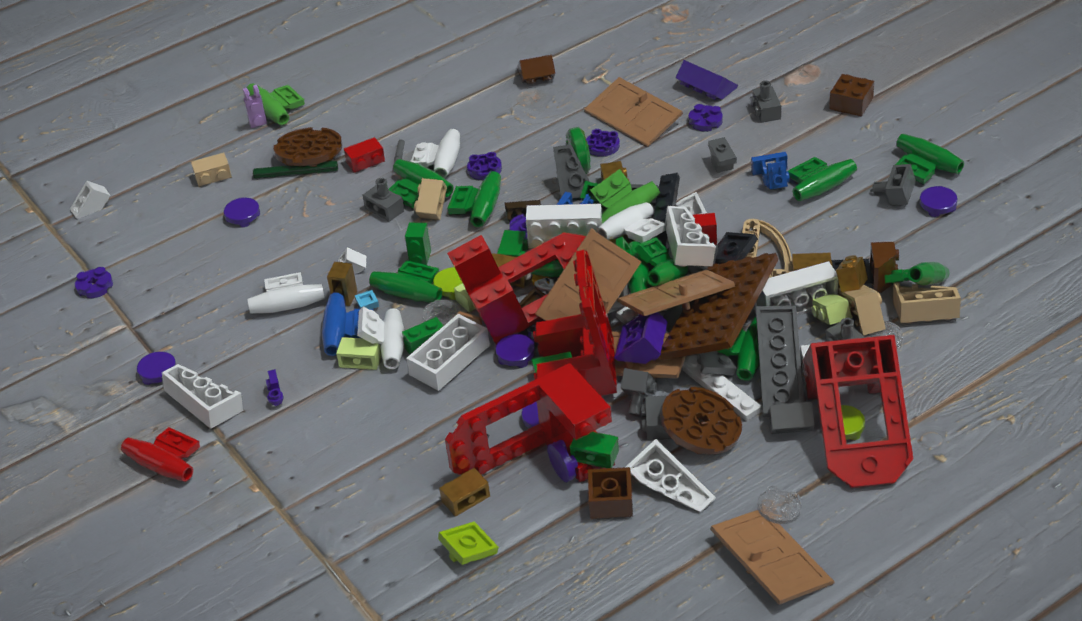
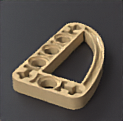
M758 219L746 220L743 224L742 233L755 234L758 238L750 250L753 252L748 253L746 257H757L761 232L771 238L777 245L784 263V269H773L769 278L792 272L790 249L782 234L765 221Z

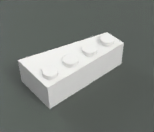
M667 206L666 233L674 264L679 266H713L716 246L709 242L707 234L701 232V226L695 223V218L686 207Z
M179 364L162 372L164 391L210 429L243 411L242 395L238 391L232 392L223 384L220 386L212 383V379L208 377L201 378L197 372Z

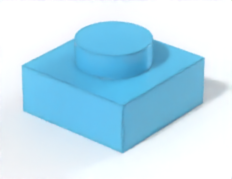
M373 290L355 295V301L359 309L363 306L367 309L379 307Z

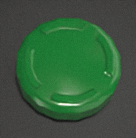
M579 127L570 128L566 133V145H572L585 174H587L591 169V160L585 133Z

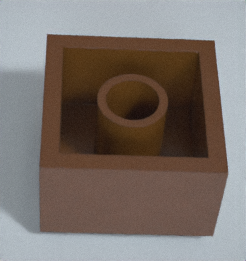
M841 74L830 92L829 109L862 117L874 97V81Z
M630 467L588 469L590 519L632 517L633 503Z

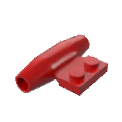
M170 427L155 438L154 444L128 437L121 445V451L139 465L164 477L184 482L192 477L193 467L181 458H188L200 448L198 440Z

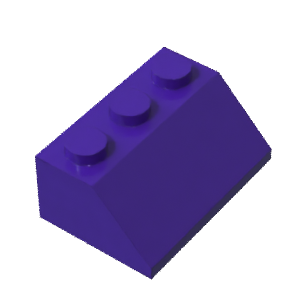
M683 60L675 77L681 81V85L687 88L691 85L694 87V91L700 94L704 91L707 93V97L714 100L716 97L724 99L738 87L732 81L686 60Z
M659 312L646 316L639 314L623 325L615 359L617 361L646 364L650 360H656L660 356L664 343L667 321Z

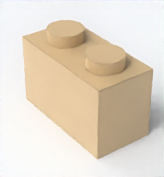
M225 153L191 161L198 187L232 178Z
M422 178V182L418 186V201L414 205V210L420 218L441 219L447 189L443 180Z

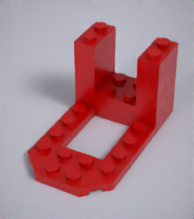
M564 232L500 267L497 266L482 235L447 253L465 290L496 345L502 338L517 334L535 324L536 321L543 320L540 316H536L535 313L547 295L521 308L510 283L555 259L559 261L564 270L586 236Z
M585 250L576 251V260H573L575 272H577L574 274L575 285L579 286V297L582 302L579 303L581 314L536 322V331H533L534 341L539 343L538 352L540 357L571 352L572 358L537 364V372L534 373V379L571 363L600 396L617 393L614 337L589 253Z
M895 335L811 343L802 362L808 400L817 399L827 469L851 488L894 484L913 460ZM867 384L869 394L881 393L887 440L846 444L838 387Z
M568 363L461 415L456 422L458 426L453 433L449 432L445 438L449 468L453 473L459 475L473 468L480 474H484L543 443H546L548 446L561 439L565 442L567 452L571 456L570 445L573 438L577 440L591 432H597V429L612 422L611 407L572 364ZM537 402L539 424L489 448L486 431L487 425ZM577 462L578 467L575 468L577 476L575 478L581 483L588 479V469L605 468Z

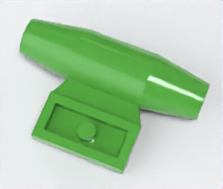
M252 83L247 86L249 96L254 95L253 85L256 84ZM289 85L276 88L271 93L258 86L265 116L280 125H284L289 121V115L284 108L296 109L305 105L304 99Z
M620 169L590 190L601 206L608 208L602 214V224L609 217L630 206L646 202L650 204L660 194L653 181L632 191L631 183Z

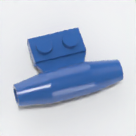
M332 293L329 296L323 315L324 352L329 356L336 355L342 337L361 338L357 336L360 309L346 312L344 296L340 293Z

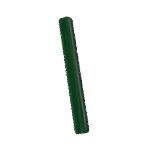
M321 162L314 167L292 165L254 168L253 177L258 179L337 171L338 162Z

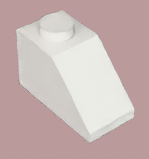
M86 181L70 210L76 218L80 219L102 210L108 202L110 194L104 186Z

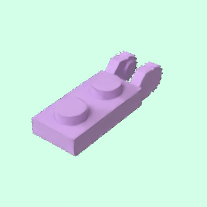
M253 85L254 95L249 96L247 88L243 89V99L251 129L267 124L262 98L257 85Z

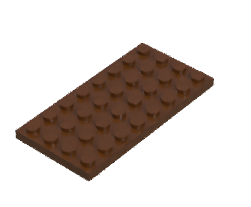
M764 253L758 257H746L738 261L730 260L723 264L709 266L707 270L733 281L735 287L689 301L690 309H683L662 345L659 356L660 360L732 348L779 260L777 254Z

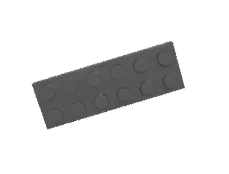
M796 305L756 306L763 417H769L768 410L774 402L784 401L785 404L794 403L795 400H804Z

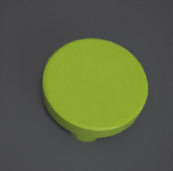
M454 267L443 269L435 275L434 285L442 288L443 296L456 300L454 288L462 284Z
M841 405L846 440H858L865 428V417L859 409L849 405Z

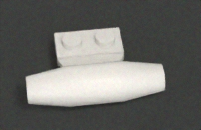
M456 129L448 130L439 145L425 142L417 144L411 162L418 163L426 168L434 164V172L446 178L455 165L460 149L459 131Z
M646 202L630 206L609 217L596 229V232L608 240L627 234L628 238L643 243L664 232L666 224L650 218L654 211L651 204Z
M299 272L264 279L266 292L249 298L248 305L250 314L275 313L304 307L323 300L325 297L322 284L303 285L302 275Z
M363 306L359 310L357 336L372 344H380L384 366L388 369H396L400 364L404 350L402 335L404 326L400 311L394 308L387 310L382 321L375 311Z

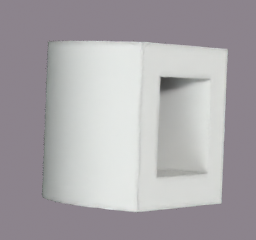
M347 247L339 257L338 262L352 263L354 274H357L366 268V255Z

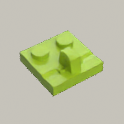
M475 521L441 531L438 535V540L449 551V558L453 562L458 561L461 565L498 553L499 547Z

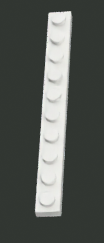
M624 307L616 312L617 319L624 324L639 315V313L628 307ZM696 354L686 356L681 370L705 389L711 390L727 399L734 406V412L746 422L762 412L760 404L723 375L701 374V365L697 363L698 356Z

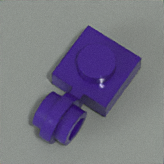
M274 369L268 371L269 379H266L267 388L270 391L267 398L269 403L278 406L282 403L284 396L280 391L276 370Z

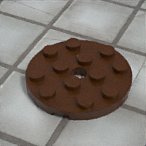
M313 127L294 130L281 136L277 140L278 143L273 146L276 159L286 166L308 165L314 167L318 163L333 160L334 156L342 149V139L340 134L332 129L322 128L321 130H313Z
M690 387L689 390L676 389L665 398L661 407L660 419L666 433L677 445L697 454L724 453L734 447L742 432V421L740 416L737 417L734 412V406L721 395L700 387ZM697 418H700V419L704 420L705 422H701V424H700V423H699V420H698Z

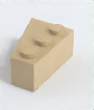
M898 282L893 283V303L900 323L960 318L961 297L956 287L931 285V289L918 288V284L906 287L900 286Z
M865 285L859 290L841 292L840 288H838V295L848 299L851 316L856 320L854 324L856 327H861L863 336L886 329L880 306L882 298L879 292L877 293V291Z

